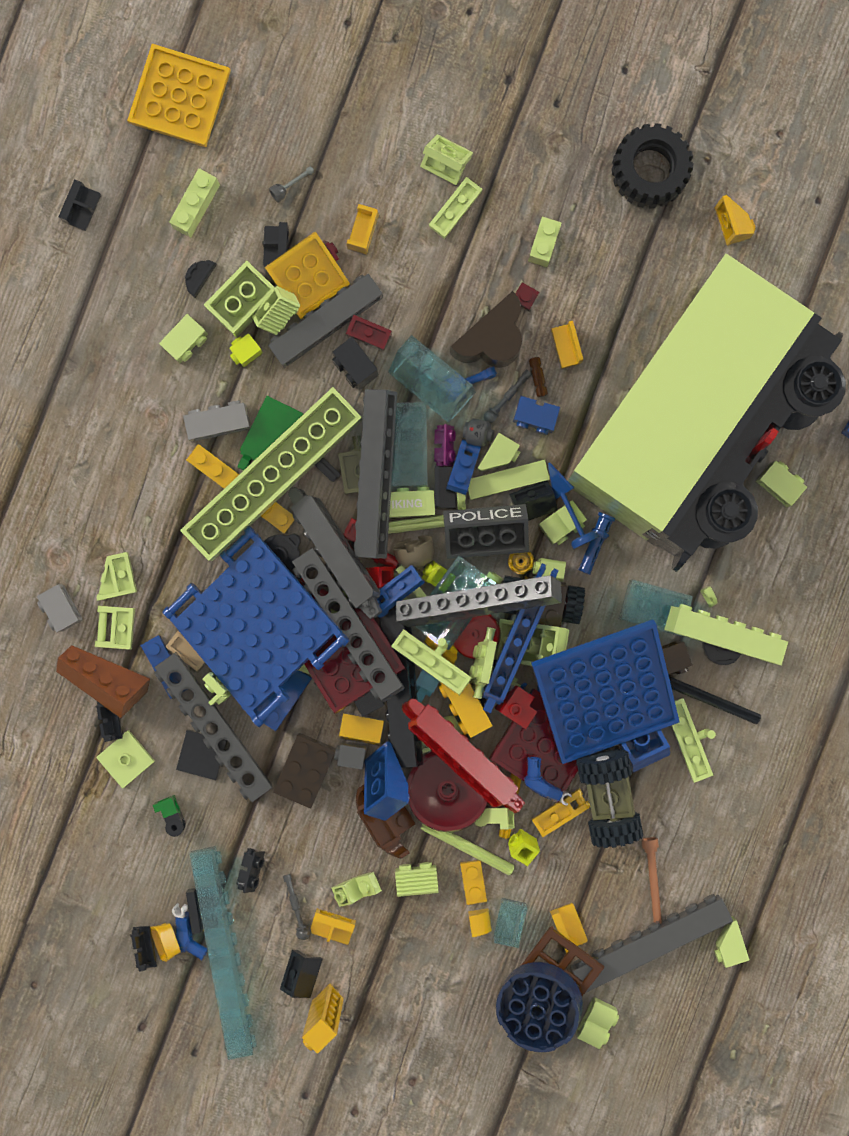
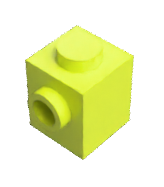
M249 333L243 338L241 336L236 338L229 348L232 351L230 357L236 365L241 363L243 367L263 354V351Z
M519 829L509 839L508 846L511 857L528 867L540 852L537 838Z

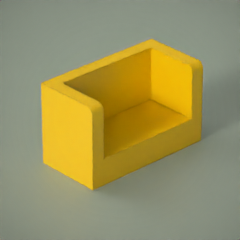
M358 204L357 216L350 239L347 240L346 244L347 249L367 255L379 216L378 209Z

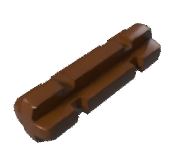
M533 357L529 360L530 368H532L531 373L534 386L537 387L536 395L537 397L547 396L548 391L545 386L543 369L540 367L542 365L540 357Z

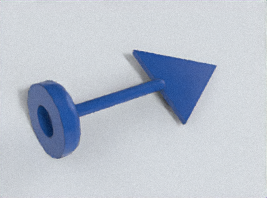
M549 462L548 468L555 500L559 497L562 498L580 537L571 542L572 548L576 549L597 539L599 535L596 531L584 533L566 496V493L574 489V487Z

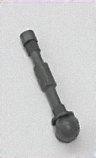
M526 369L514 386L512 385L503 395L504 398L497 406L495 405L493 409L489 408L490 411L484 414L485 421L495 422L496 418L499 417L498 413L507 401H510L518 392V388L522 383L524 384L531 377V372Z
M286 874L283 876V879L287 884L290 894L289 900L299 925L296 928V936L298 939L307 940L311 935V929L307 924L304 925L298 897L294 893L291 882V874Z

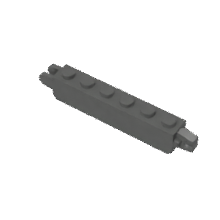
M290 488L288 495L294 504L290 507L294 512V519L305 529L303 531L305 536L314 543L316 553L325 560V566L336 577L338 587L346 592L349 604L354 608L361 609L370 619H374L382 613L377 598L380 597V589L360 559L354 557L355 551L320 498L308 496L302 489Z

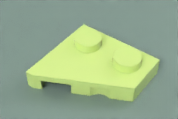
M129 552L107 556L105 570L100 581L99 594L96 597L97 601L137 592Z

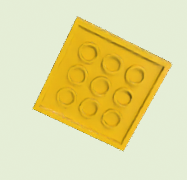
M151 44L127 119L128 123L207 147L231 72L230 68Z

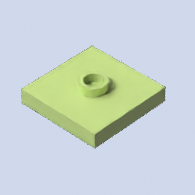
M129 730L122 735V739H117L96 757L122 789L155 762Z

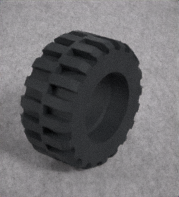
M655 123L654 127H650V124H644L641 129L638 127L634 128L630 134L623 138L614 155L613 167L611 169L612 175L615 177L613 180L615 187L619 186L618 192L621 196H628V202L631 204L633 201L638 202V207L643 208L645 205H649V209L656 208L657 205L661 207L667 205L669 201H674L681 194L690 180L694 165L691 162L693 153L688 151L690 145L687 140H681L683 135L680 132L675 134L672 132L673 128L668 125L666 129L661 128L662 124ZM646 150L661 153L669 162L671 169L669 177L662 182L656 183L642 179L634 168L635 156Z

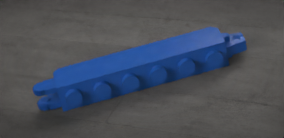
M541 564L536 577L534 576L533 578L542 577L546 570V564ZM554 568L550 575L556 578L559 570ZM545 606L518 611L490 675L489 684H486L483 698L487 699L483 708L484 711L491 713L495 703L499 705L501 702L503 703Z

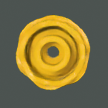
M531 552L513 553L509 555L508 564L515 573L525 574L533 568L534 558Z

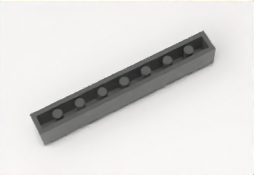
M365 389V396L363 398L364 414L362 418L363 430L360 442L361 459L359 461L360 477L358 481L359 493L357 521L355 523L356 541L354 543V557L387 559L397 392Z
M709 895L699 904L693 903L688 905L685 911L679 914L675 912L668 915L667 919L662 921L661 924L659 921L653 922L648 926V929L642 932L640 930L635 931L629 935V938L623 941L622 939L611 943V947L605 950L601 948L594 951L591 957L605 967L585 993L733 922L723 899L719 895ZM580 959L574 961V965L571 966L574 975L582 981L592 969Z

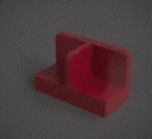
M353 315L346 335L364 342L366 346L369 344L384 351L389 338L391 339L392 330Z

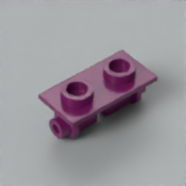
M448 424L437 425V429L434 431V444H441V448H434V462L439 467H444V465L453 467V462L456 459L454 451L456 431L454 426Z

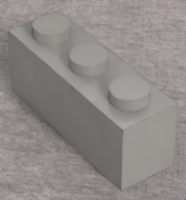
M240 401L229 402L228 406L220 407V405L210 406L207 411L200 412V409L188 411V415L183 416L188 440L191 442L245 431L251 428L245 403H240Z

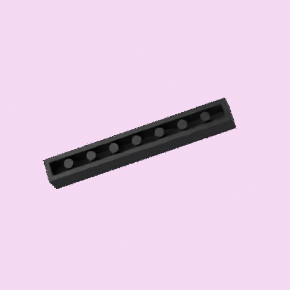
M396 605L385 616L379 618L380 628L391 646L403 629L412 635L411 627L396 622ZM394 649L406 668L397 674L405 689L387 700L388 710L386 711V719L389 722L390 729L388 740L393 747L401 768L417 767L424 765L422 741L409 730L408 723L411 719L401 709L402 704L410 699L418 700L415 664Z

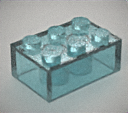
M629 580L618 619L637 625L653 619L658 631L682 637V635L664 629L671 606L679 607L680 604L690 606L693 596L640 581Z

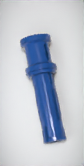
M601 512L598 513L599 518L595 528L591 530L596 531L599 537L589 543L578 569L591 575L604 540L609 537L608 532L611 524L616 520L614 517Z

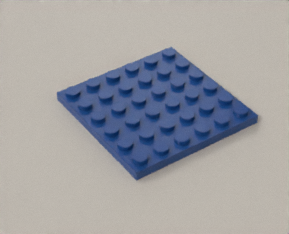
M653 619L531 662L562 764L680 723L657 625Z

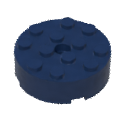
M544 962L527 963L513 970L506 978L496 1001L497 1019L500 1026L502 1025L508 1034L507 1037L518 1046L534 1052H551L567 1044L573 1038L578 1028L583 1011V1000L576 982L564 970Z

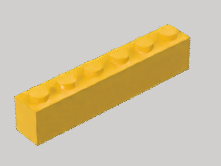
M328 984L312 1000L302 1035L304 1045L310 1051L314 1050L317 1054L338 1032L344 998L331 984Z

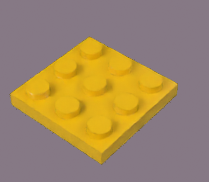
M313 232L264 267L278 287L295 294L300 304V308L296 313L299 319H302L308 312L315 310L325 300L336 295L340 289L350 285V282L316 232Z

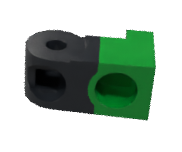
M175 795L157 801L152 805L155 813L161 811L166 822L165 830L167 834L172 837L179 836L185 829L186 823Z

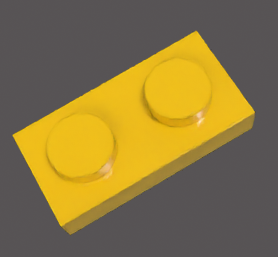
M481 861L460 862L467 905L487 902Z

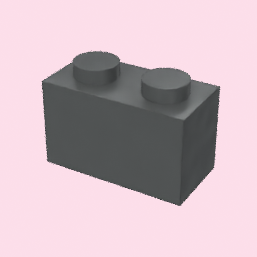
M342 741L341 745H337L334 760H338L337 766L362 770L367 744Z

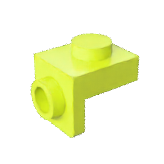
M433 560L431 564H427L424 568L422 578L443 592L455 575Z

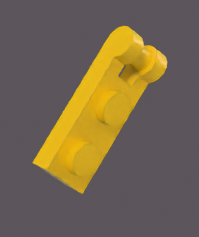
M580 788L571 793L572 797L566 796L563 798V801L567 802L568 805H564L561 802L555 803L531 819L542 837H545L591 807L589 802L583 798V792ZM575 800L578 806L573 809L570 803Z

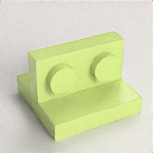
M437 134L425 146L423 151L425 155L420 167L457 185L473 152Z

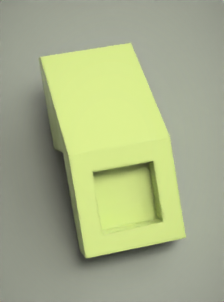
M374 872L359 875L331 888L339 907L353 904L363 897L376 895L382 891Z

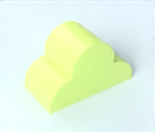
M500 619L499 621L501 639L495 650L494 660H497L514 623L512 620ZM537 624L520 664L532 666L531 662L565 651L567 649L569 630Z

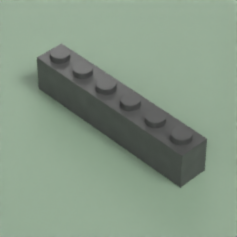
M369 273L366 276L360 275L353 281L354 284L349 288L343 287L337 292L338 296L332 300L330 298L320 304L321 308L314 312L312 310L303 317V321L298 324L297 322L291 324L287 328L286 333L282 336L278 334L270 340L271 343L268 346L283 368L289 366L349 323L353 315L359 316L383 298L382 291Z

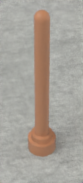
M658 838L641 839L642 848L647 853L653 921H659L661 924L662 918L655 852H657L659 847Z

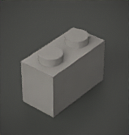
M58 584L37 596L39 600L37 604L43 613L46 612L49 618L47 622L53 631L63 632L83 620L63 584Z

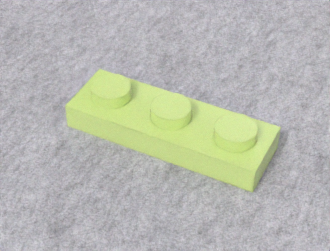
M466 177L430 222L429 227L445 239L482 193L483 189Z

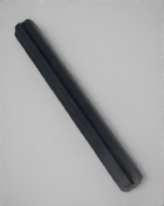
M669 676L672 690L754 724H758L761 719L759 713Z

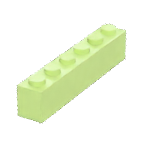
M687 605L671 606L664 630L766 662L782 665L788 641L781 639L782 635L772 632L766 635L763 634V629L752 627L750 630L746 628L744 623L734 621L731 624L728 623V618L716 615V618H712L710 613L698 610L696 613L691 611L692 607Z

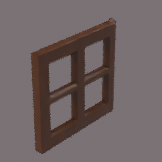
M553 926L548 928L521 964L535 962L538 956L547 963L555 965L569 974L578 985L581 996L585 994L605 967L556 931ZM551 939L568 950L560 963L543 952ZM575 956L592 968L583 981L566 969Z

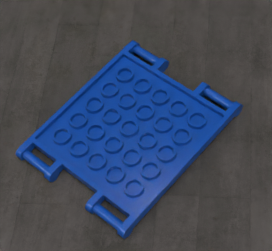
M248 526L244 530L245 533L227 551L224 550L220 554V557L229 567L203 593L195 584L190 583L187 586V590L170 607H166L162 612L251 717L252 722L256 726L261 727L265 723L264 720L277 707L290 699L281 686L308 660L311 661V664L317 670H320L324 666L323 663L342 645L345 646L349 639L256 531ZM252 539L254 543L234 560L232 556ZM194 595L196 600L177 616L175 612ZM335 635L337 639L317 657L315 653ZM276 693L277 697L258 714L256 710Z

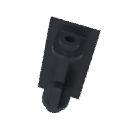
M97 701L95 707L97 708L98 719H103V723L99 724L101 738L104 739V742L122 739L119 717Z
M247 848V851L244 852L241 866L246 867L247 871L240 869L236 882L238 885L237 889L243 890V893L255 892L259 884L260 869L264 865L265 851L255 852V849Z
M150 926L133 927L130 937L133 949H137V953H134L136 968L141 972L147 970V968L157 967Z

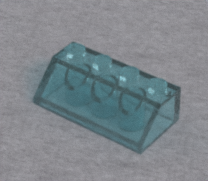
M412 335L399 348L388 371L390 375L448 423L476 393L472 384Z

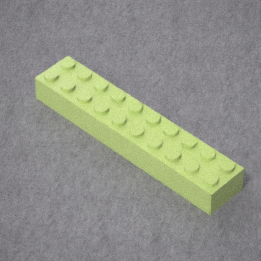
M332 387L180 531L208 561H213L248 526H251L362 421V417Z

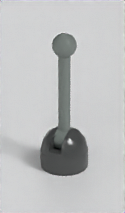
M307 167L304 173L286 185H273L269 188V192L277 203L286 196V189L305 176L312 175L314 169Z

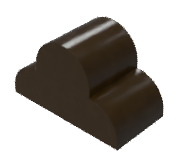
M512 291L450 347L452 357L463 363H473L482 358L485 363L496 368L506 367L513 363L522 345V335L516 326L521 312L518 296Z

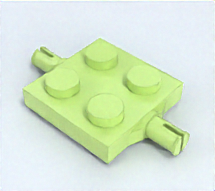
M487 627L484 641L478 642V645L474 647V666H471L469 676L472 677L470 683L476 685L473 698L482 699L483 689L486 684H489L497 642L493 641L496 630L494 628Z

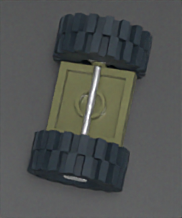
M620 749L601 750L577 759L580 782L587 785L593 818L590 819L588 825L593 846L616 848L620 845L622 847L626 846L625 844H633V841L637 842L642 839L643 830L640 814L634 810L628 777L632 775L628 751Z

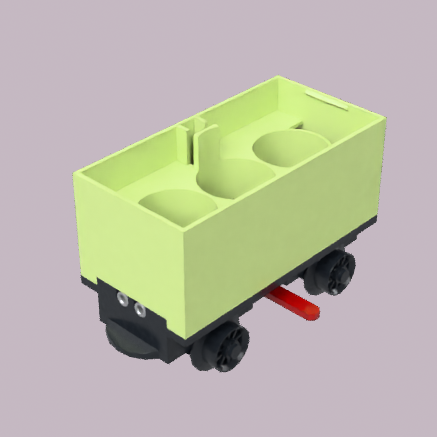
M725 254L568 480L574 487L572 490L614 517L652 545L657 544L673 555L672 570L675 572L680 570L699 546L717 549L745 538L756 524L758 506L754 495L744 487L743 482L757 461L761 463L768 453L766 448L772 443L781 428L787 430L806 428L813 424L819 416L832 412L842 402L846 392V380L842 370L831 360V356L841 343L843 333L839 331L834 335L818 323L822 319L820 316L728 254Z

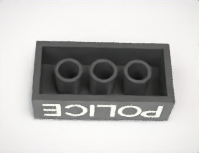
M526 504L443 511L447 559L529 552V526Z

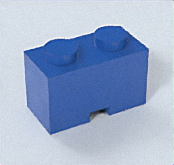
M520 396L513 422L517 423L516 426L523 429L532 427L536 429L537 433L548 435V432L552 433L560 407L548 403L540 406L536 404L537 400Z

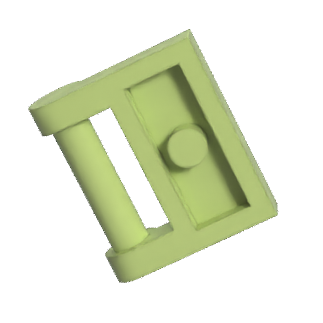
M98 606L99 623L95 647L132 649L135 608ZM107 613H112L110 641H105Z

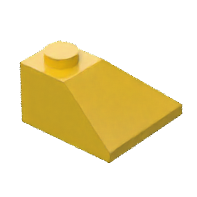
M722 196L714 208L726 245L750 239L755 231L753 219H750L749 214L729 196Z

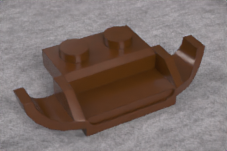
M364 785L360 786L356 793L357 813L377 847L400 859L410 854L409 850L400 842L401 837L399 836L415 825L406 807L401 808L386 821L365 815Z

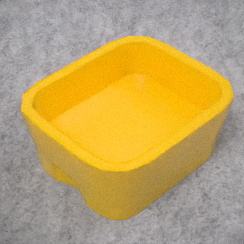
M170 923L150 927L153 942L162 961L167 962L180 953V947Z

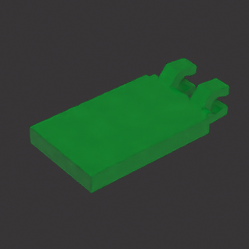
M266 396L240 448V454L243 456L237 467L244 471L252 460H256L304 413Z

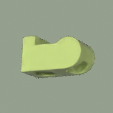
M506 807L485 808V811L475 824L480 827L500 824V829L515 828L514 813Z

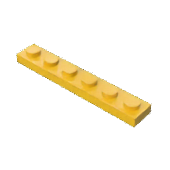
M199 444L186 459V461L224 489L239 475ZM277 502L261 515L262 518L284 534L295 521L293 514Z

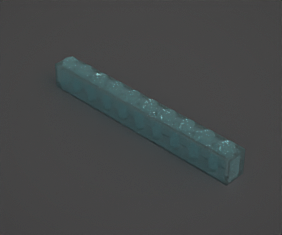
M216 846L193 850L189 855L228 1060L250 1056L253 1055L254 1047H257L255 1034L251 1035L250 1027H253L251 1014H247L246 1009L249 1006L248 995L243 993L242 986H245L244 974L239 972L238 967L241 965L240 953H236L234 946L238 943L236 932L232 933L231 925L234 924L232 912H228L227 904H230L228 891L224 892L223 884L226 883L225 873L220 871L219 866L222 863L221 852L216 850Z

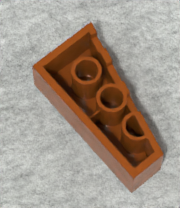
M73 645L60 655L57 661V673L120 718L148 692L150 678Z

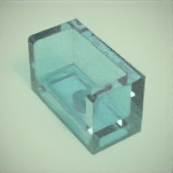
M506 898L501 899L493 937L494 943L519 948L527 912L526 903Z

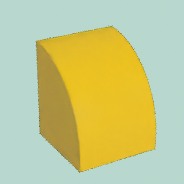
M488 908L468 911L472 937L485 935L492 931Z

